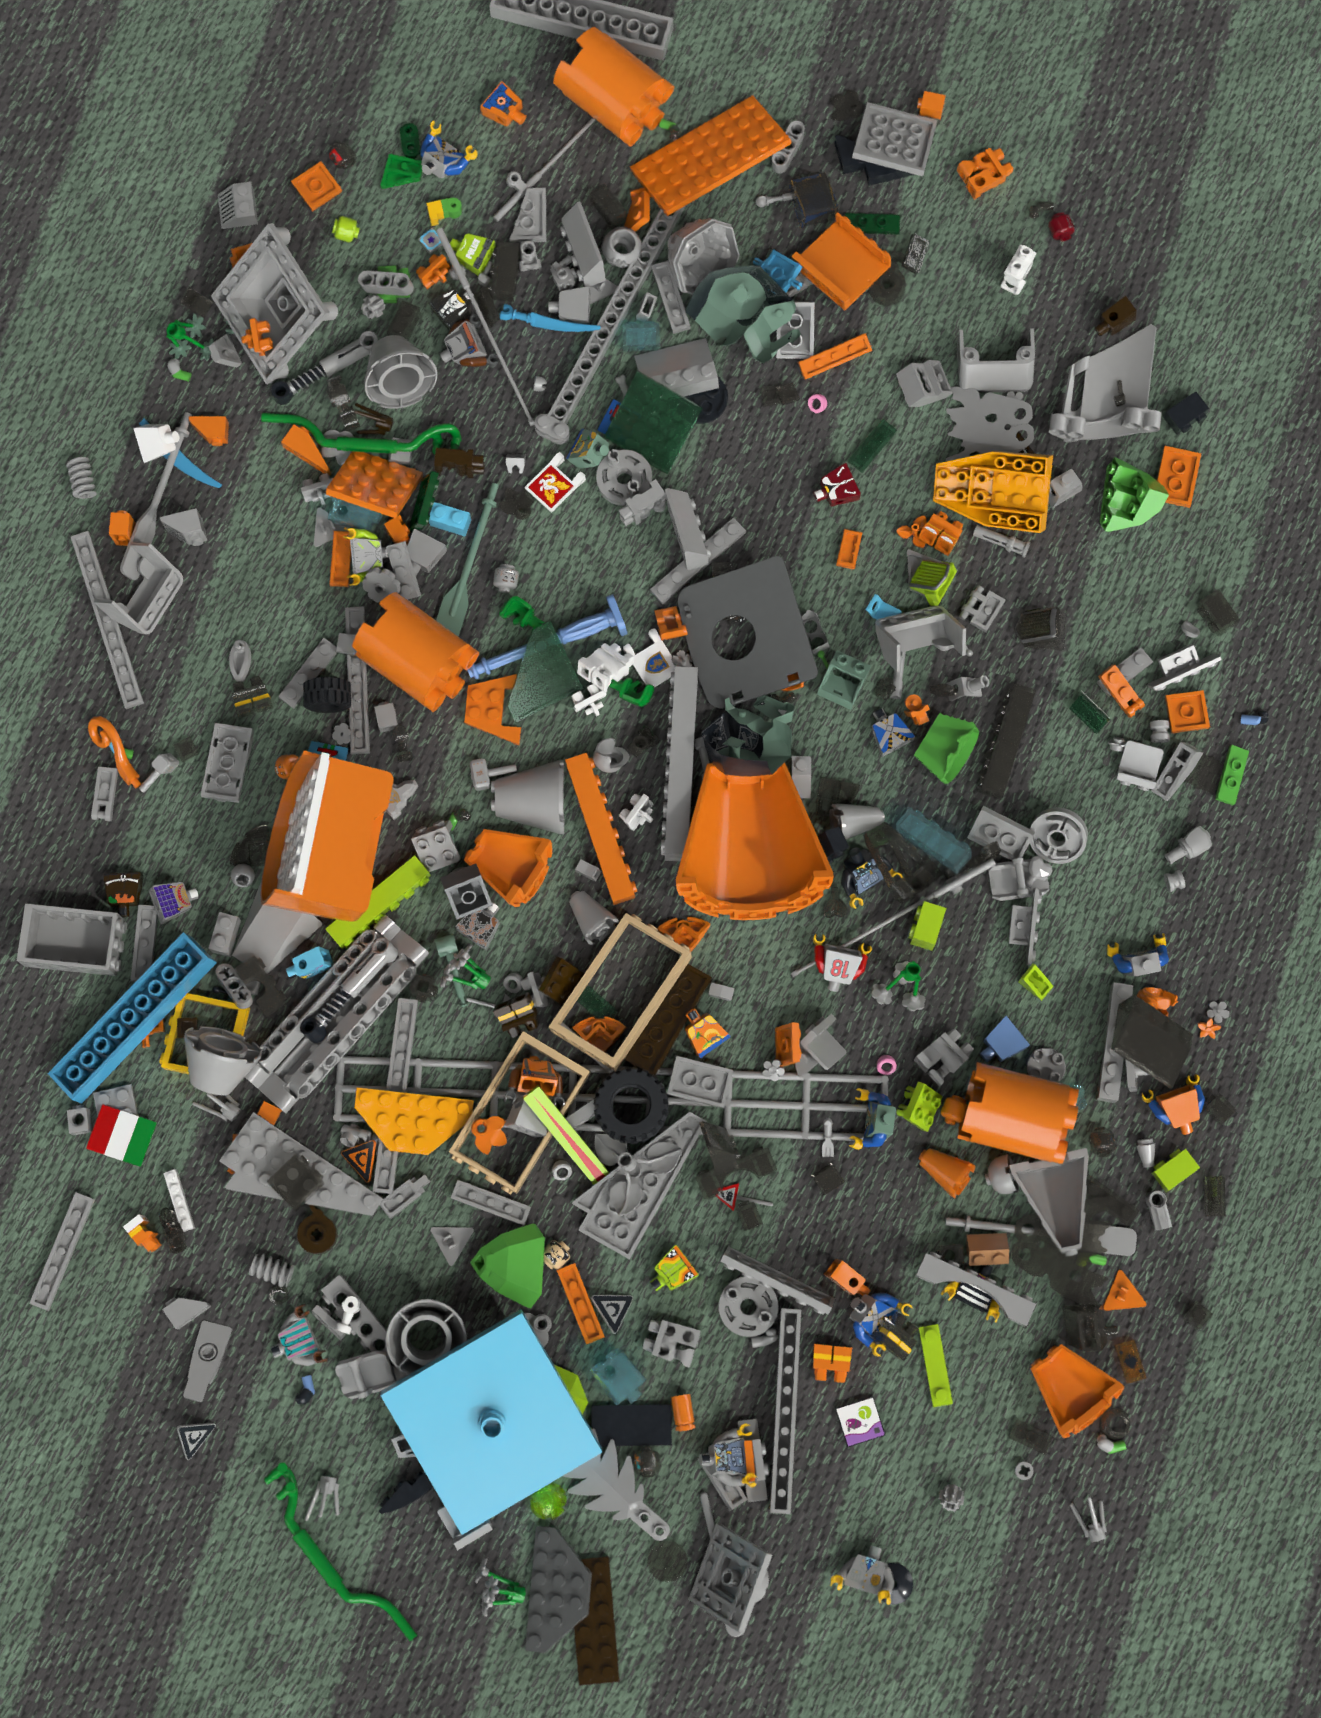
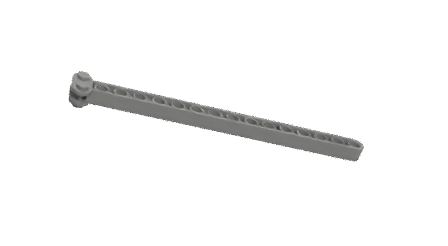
M685 206L674 212L672 216H667L662 209L658 212L641 244L640 258L638 257L636 262L633 261L629 265L597 324L601 329L593 331L548 415L540 414L535 418V431L539 436L559 445L565 444L569 440L570 434L567 423L648 277L651 265L655 264ZM664 227L666 230L659 231L657 228ZM656 242L657 245L650 246L649 243ZM643 257L649 258L647 262H643L640 259ZM638 272L641 275L639 277H634L632 274ZM628 287L633 289L631 292L624 291ZM617 303L624 304V306L621 308H618L615 305ZM609 318L616 320L614 323L607 322ZM603 333L608 335L604 339L598 337L600 334ZM592 349L599 350L597 354L590 353ZM585 364L591 366L587 370L581 368ZM575 380L582 381L580 385L573 384ZM568 395L574 397L571 401H567L564 398ZM558 411L565 412L563 416L556 415Z

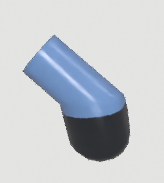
M1259 711L1258 716H1241V724L1246 725L1265 724L1269 720L1267 711Z
M311 1375L302 1377L304 1388L295 1398L299 1405L307 1404L315 1393Z

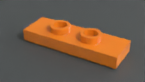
M334 531L330 586L349 587L350 578H347V576L350 575L351 543L350 539L343 538V536L349 535V531Z

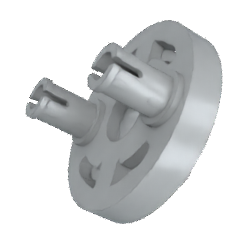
M612 449V453L609 451L608 455L598 466L596 473L597 486L601 495L607 501L615 505L625 506L627 498L630 497L632 500L634 495L642 494L650 489L652 470L648 461L639 453L631 450ZM622 473H627L632 479L628 484H621L617 480L618 476Z
M1055 807L1042 811L1035 817L1030 827L1031 830L1035 831L1030 841L1032 849L1039 857L1050 863L1064 864L1077 859L1083 853L1087 844L1088 831L1086 824L1079 815L1066 808ZM1060 832L1064 835L1065 840L1055 841L1051 834Z
M741 1277L735 1279L725 1287L719 1300V1314L722 1322L731 1332L743 1337H754L766 1332L773 1325L778 1314V1300L774 1290L771 1287H764L755 1278ZM751 1299L755 1302L756 1310L753 1314L747 1315L742 1312L741 1303L744 1300Z

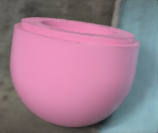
M815 394L808 399V406L811 411L820 413L826 409L827 400L823 395ZM814 399L820 400L821 406L819 409L813 408L812 402Z
M883 1055L877 1060V1070L880 1074L890 1075L895 1072L897 1065L892 1056ZM884 1063L892 1064L889 1071H884L881 1066Z

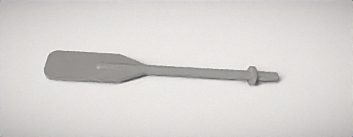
M185 412L180 427H176L174 430L178 432L180 437L179 441L175 443L176 449L169 454L151 505L137 521L123 557L120 571L130 580H137L139 578L138 563L142 558L130 544L132 542L151 544L153 541L158 505L184 437L189 436L187 428L190 423L189 416H192V414Z
M967 1215L965 1219L946 1217L945 1225L964 1227V1231L969 1232L970 1228L1050 1237L1044 1228L971 1220V1217ZM1084 1223L1082 1247L1079 1251L1131 1256L1136 1250L1137 1234L1131 1228Z

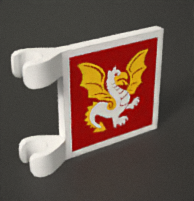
M560 452L525 486V489L551 513L586 480L585 475L579 472L571 481L557 468L565 460L564 455Z

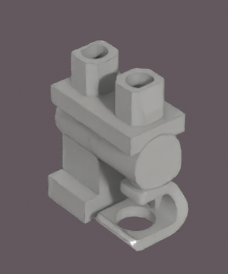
M655 479L650 482L649 490L642 494L634 495L632 500L630 497L627 498L625 506L618 510L619 517L625 527L632 522H635L636 525L641 523V520L650 516L651 509L655 512H663L666 508V493Z
M955 1028L948 1033L944 1032L914 1059L925 1073L940 1059L942 1060L943 1065L938 1070L932 1069L928 1073L939 1087L944 1083V1077L949 1072L954 1074L969 1059L968 1056L974 1050L967 1042L962 1047L955 1043L961 1037Z
M651 1320L648 1331L658 1333L656 1341L645 1338L642 1348L651 1352L654 1356L671 1362L673 1359L680 1360L684 1366L690 1368L695 1350H679L676 1348V1345L680 1343L696 1349L701 1331L662 1320V1322Z

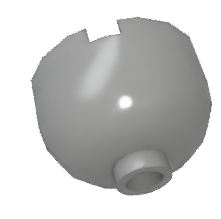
M1006 1154L994 1158L988 1166V1173L985 1174L987 1185H992L993 1189L1000 1194L1019 1192V1185L1011 1175L1009 1165L1014 1164L1010 1155Z

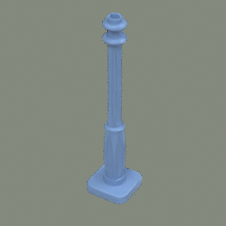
M613 594L606 597L609 608L605 612L577 620L563 628H559L557 633L487 660L482 657L481 662L473 664L468 669L470 678L475 677V679H479V675L485 672L487 675H490V670L557 644H567L589 637L610 626H617L620 636L628 634Z

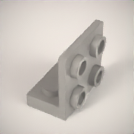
M445 1506L437 1511L453 1538V1544L457 1550L493 1530L492 1524L488 1519L462 1535Z

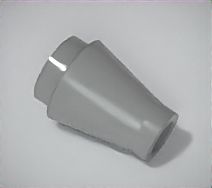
M1153 1138L1137 1140L1138 1145H1136L1143 1168L1155 1166V1143H1153Z

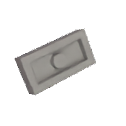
M318 1304L314 1307L312 1315L341 1341L346 1333L335 1330L336 1324L338 1322L341 1323V1321L338 1319L335 1321L330 1316L331 1312L323 1306L321 1308Z

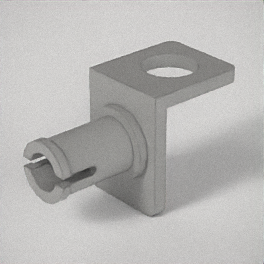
M985 675L979 678L960 677L948 682L946 686L949 701L963 696L981 697V689L989 686L988 677ZM955 684L958 686V692L956 695H954L952 692V688Z

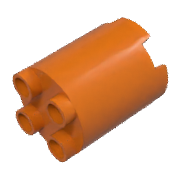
M592 27L577 38L576 42L583 49L576 56L572 64L563 60L559 63L553 83L562 90V93L631 147L640 138L644 126L652 131L660 124L661 119L664 117V112L659 109V106L670 98L674 91V85L665 80L608 34L603 33L596 27Z
M393 592L379 603L386 612L376 621L374 626L363 622L355 636L352 647L357 651L355 655L434 712L441 706L446 695L453 699L463 688L465 680L459 677L463 669L468 670L472 667L479 656V651L397 592Z
M976 1062V1071H972L965 1096L969 1104L964 1122L959 1123L957 1138L1047 1162L1063 1164L1068 1146V1141L1065 1140L1068 1129L1073 1130L1078 1114L1076 1103L1079 1089L1072 1088L1066 1084Z

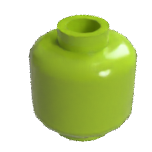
M340 216L338 219L335 218L332 233H334L336 239L350 243L353 238L358 237L360 228L357 227L355 219Z

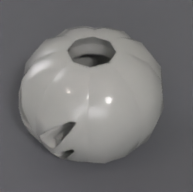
M616 227L603 237L602 253L610 265L626 268L633 261H637L638 257L640 258L641 239L631 228ZM623 246L626 248L627 254H621L615 248Z

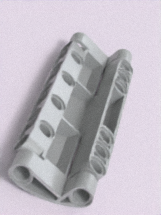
M384 915L373 927L374 930L364 931L260 1046L262 1050L261 1058L245 1078L283 1112L287 1113L300 1098L307 1097L414 978L416 968L428 956L429 952L401 930L388 916ZM380 937L387 938L398 950L396 959L393 962L386 963L355 999L351 996L349 998L350 1001L344 1003L345 1006H342L340 1011L335 1013L336 1016H333L331 1021L327 1022L328 1026L325 1027L326 1036L321 1042L313 1043L305 1037L282 1062L305 1036L300 1031V1025L303 1020L308 1017L315 1018L317 1014H321L323 1012L322 1008L325 1009L327 1003L330 1004L332 1002L331 998H335L336 993L341 992L340 988L342 987L340 985L372 951V945L375 940ZM282 1062V1064L273 1072V1070Z

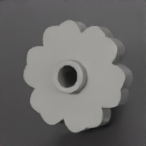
M377 567L370 569L362 581L363 590L368 592V597L375 602H380L393 592L399 593L401 590L400 582L395 579V574L388 569H383L382 571Z

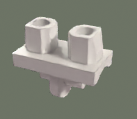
M592 684L587 687L591 697L585 699L581 691L571 696L575 712L590 705V708L586 709L585 713L587 715L594 713L597 717L600 715L598 709L604 706L602 702L596 705L594 703L604 698L607 694Z
M634 794L630 799V803L634 808L631 811L625 808L619 814L629 829L634 831L639 824L642 826L645 821L649 823L653 821V818L649 816L653 811L651 809L653 802L645 794L642 796Z

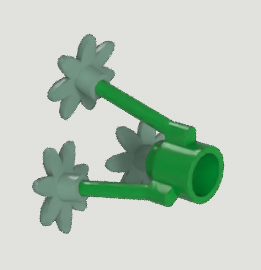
M193 314V321L187 319V323L175 320V322L167 326L166 337L173 342L170 343V346L174 348L169 352L170 355L175 354L176 359H179L180 355L187 357L186 351L192 348L187 345L189 341L201 348L199 352L203 354L200 360H209L211 352L208 346L214 343V340L210 339L209 343L205 341L204 344H201L192 339L196 334L198 337H201L200 330L206 329L204 325H201L204 320L203 317L198 319L197 315ZM186 331H191V337L186 335Z

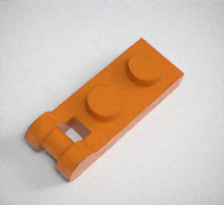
M1112 664L1098 676L1129 718L1133 717L1138 709L1141 710L1145 706V703L1138 697L1116 665ZM1129 700L1133 702L1131 706L1127 704Z

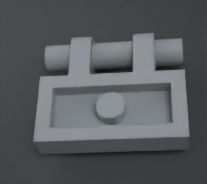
M977 585L976 589L970 593L968 602L962 606L959 618L965 620L968 615L972 616L970 624L986 633L1006 600L990 590L986 596L982 595L981 593L984 588ZM976 601H979L981 603L978 610H975L973 608Z

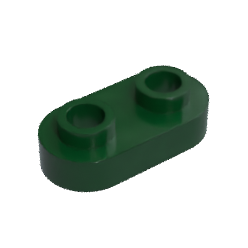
M406 123L400 129L402 152L405 157L415 159L420 155L421 151L419 132L416 125Z

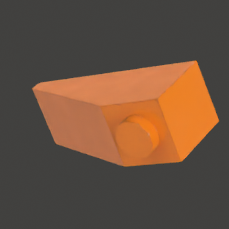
M294 424L281 441L283 448L323 474L327 473L330 476V470L312 440L310 432L303 426L298 427Z

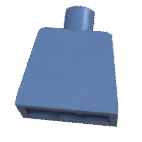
M1005 1016L984 1039L988 1047L980 1055L986 1062L995 1056L1002 1062L1025 1050L1030 1044L1009 1018Z

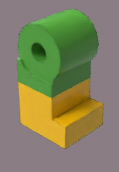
M447 198L427 203L431 226L439 225L438 220L448 217L458 218L462 213L460 200L457 198Z

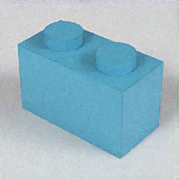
M434 502L430 512V526L466 536L471 522L470 513Z

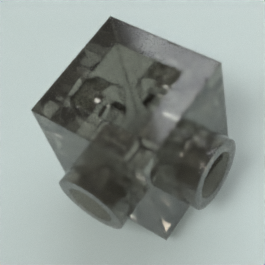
M417 974L416 978L412 979L409 990H411L412 996L415 997L414 1000L426 1003V1001L431 1002L433 997L436 998L439 987L433 976ZM427 987L428 991L424 993L421 992V989Z

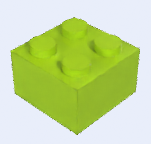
M926 901L923 902L922 906L918 905L914 920L917 923L912 925L908 936L911 939V945L933 950L945 915V907Z

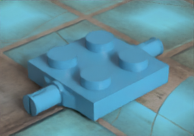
M775 250L772 251L765 261L757 257L755 258L756 261L753 260V264L761 266L785 292L791 286L797 290L801 289L802 283L795 279L803 267L797 262Z

